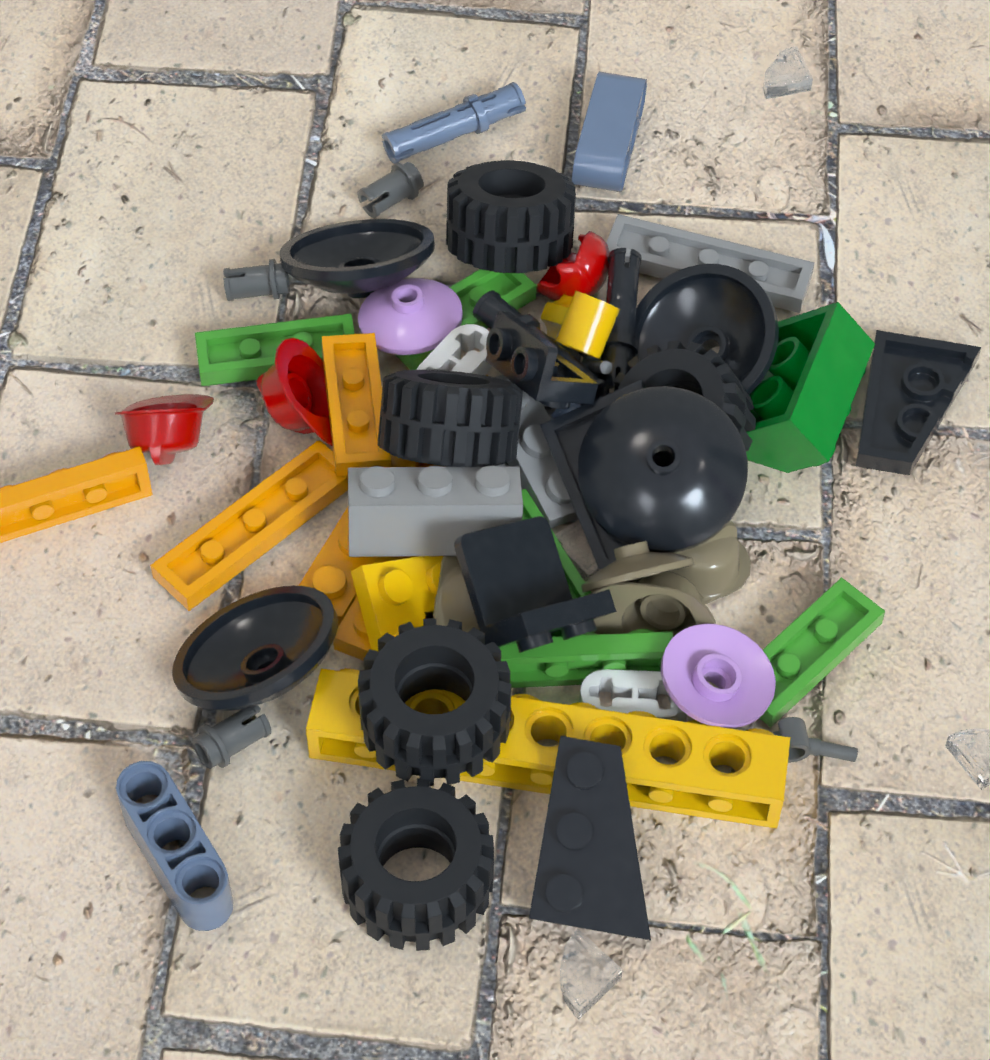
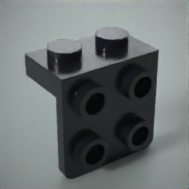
M538 516L466 533L459 536L454 542L455 552L479 630L485 633V645L495 642L500 648L516 643L519 653L554 643L551 633L561 631L563 640L597 631L595 619L617 612L610 589L575 599L572 598L550 525L544 517Z

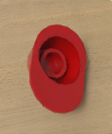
M296 338L285 339L276 349L275 364L259 376L256 381L266 409L273 420L282 428L302 434L315 432L324 442L333 447L323 361L306 342Z
M199 394L150 398L133 403L121 412H115V415H120L122 418L128 445L131 449L140 446L142 453L151 455L155 465H167L174 461L176 453L192 450L197 447L200 440L203 412L213 404L214 398Z

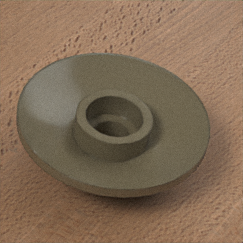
M647 541L613 549L616 561L593 574L581 585L582 592L593 591L608 585L626 583L661 572H670L694 565L693 558L680 554L649 552Z

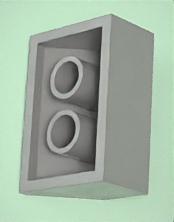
M374 466L348 468L349 557L457 556L454 542L459 536L522 520L523 498L520 467Z

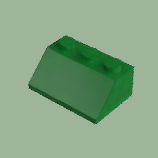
M839 302L778 321L779 336L774 360L764 379L749 394L754 409L750 410V412L756 418L755 430L746 432L752 439L749 451H746L748 461L790 473L827 463L834 454L838 437L846 417L851 411V404L860 381L866 373V366L875 346L873 340Z

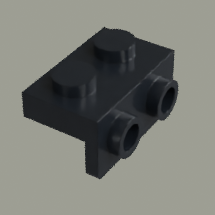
M507 311L497 312L494 326L488 333L486 340L487 356L485 361L521 388L535 401H539L545 406L556 409H568L571 403H594L598 387L596 381L558 354V349L555 345L512 313Z

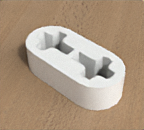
M465 324L455 328L418 366L417 370H443L486 375L492 367L485 361L487 356L486 340L489 331L476 324ZM474 348L480 349V352H477L476 350H473V349H474ZM461 349L467 352V354L462 359Z
M597 670L589 674L582 682L579 702L591 704L598 709L621 713L644 711L653 714L657 718L683 722L687 719V714L673 702L670 696H668L671 703L670 709L664 710L659 708L657 695H668L662 681L661 672ZM600 692L611 693L612 706H600Z

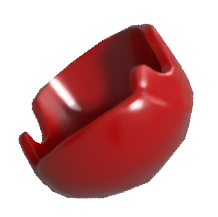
M589 231L586 235L580 234L578 240L581 242L578 253L571 252L568 258L563 259L562 263L551 266L537 284L536 291L552 301L559 300L563 295L573 297L575 291L593 297L604 285L609 270L608 256L610 252L607 243L601 236L592 231Z

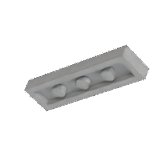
M617 214L606 242L609 252L616 248H626L625 262H629L631 249L638 251L642 256L639 273L662 279L678 270L699 264H721L737 268L759 283L768 294L774 307L797 313L801 311L815 263Z

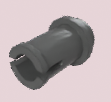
M397 162L391 166L389 174L369 186L358 190L357 195L360 203L367 199L372 201L365 205L363 209L370 217L376 218L380 213L403 199L413 200L416 198L419 190L424 187V182L420 172L412 163L406 162L402 164Z
M269 259V265L234 269L224 268L223 270L224 277H226L223 278L224 288L228 301L273 295L274 300L280 299L281 294L290 293L289 274L282 268L281 263H277L275 259Z
M256 705L241 709L213 727L207 724L199 728V735L192 738L194 750L201 762L209 769L216 765L224 768L230 764L231 756L259 739L269 736L271 734V726L266 715L262 714L258 718L255 716V714L260 712L261 708Z

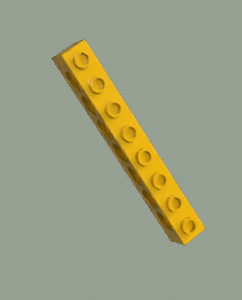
M321 668L306 726L309 758L384 769L376 762V751L369 752L364 742L363 730H361L358 696L360 670L344 668L336 671ZM433 689L412 696L405 704L421 713L443 714L457 709L465 703V700L452 692ZM515 694L511 696L509 735L506 743H500L499 756L493 763L483 759V771L474 777H471L466 771L460 773V781L550 794L559 744L547 747L538 744V741L552 739L559 742L560 736L617 745L621 746L630 807L777 829L784 802L791 737L774 735L768 730L759 728L744 731L710 726L697 720L683 722L662 719L644 711L621 713L601 710L588 703L576 702L567 705L540 701L538 698L528 694ZM667 756L676 760L677 763L662 764L654 758ZM392 765L386 770L396 771L395 765ZM727 765L737 772L722 773L716 770L714 766Z

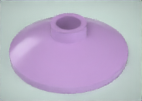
M409 278L403 279L387 288L372 292L360 307L358 324L361 334L375 333L378 350L396 355H414L435 349L452 330L461 325L463 311L459 297L448 286L430 279Z
M718 624L690 626L677 633L671 639L662 656L661 677L668 695L684 713L703 724L723 728L746 726L759 719L773 700L776 681L773 667L767 655L751 638L733 628ZM708 682L714 683L718 688L713 687Z

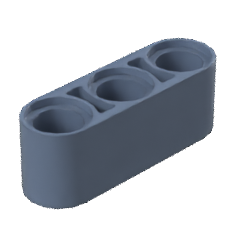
M598 72L576 149L572 172V182L574 185L622 192L643 113L647 79Z
M139 761L130 764L122 770L116 784L118 799L128 830L184 923L197 931H210L219 928L228 921L233 911V897L224 863L169 773L160 764L152 761ZM146 795L158 796L155 800L146 804L136 803L139 798ZM175 840L187 842L180 849H162L167 843ZM202 887L216 889L212 895L205 898H193L190 896L196 889Z

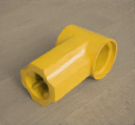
M575 291L573 297L563 295L557 301L547 302L540 319L545 323L547 335L554 338L556 342L593 358L600 359L620 309L602 300Z

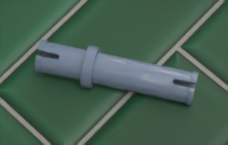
M512 82L481 96L472 94L464 97L463 103L430 115L402 128L383 133L382 139L384 141L382 142L390 161L395 164L412 155L424 152L471 132L480 134L488 131L489 125L525 112L526 107L524 105L526 101L518 84Z

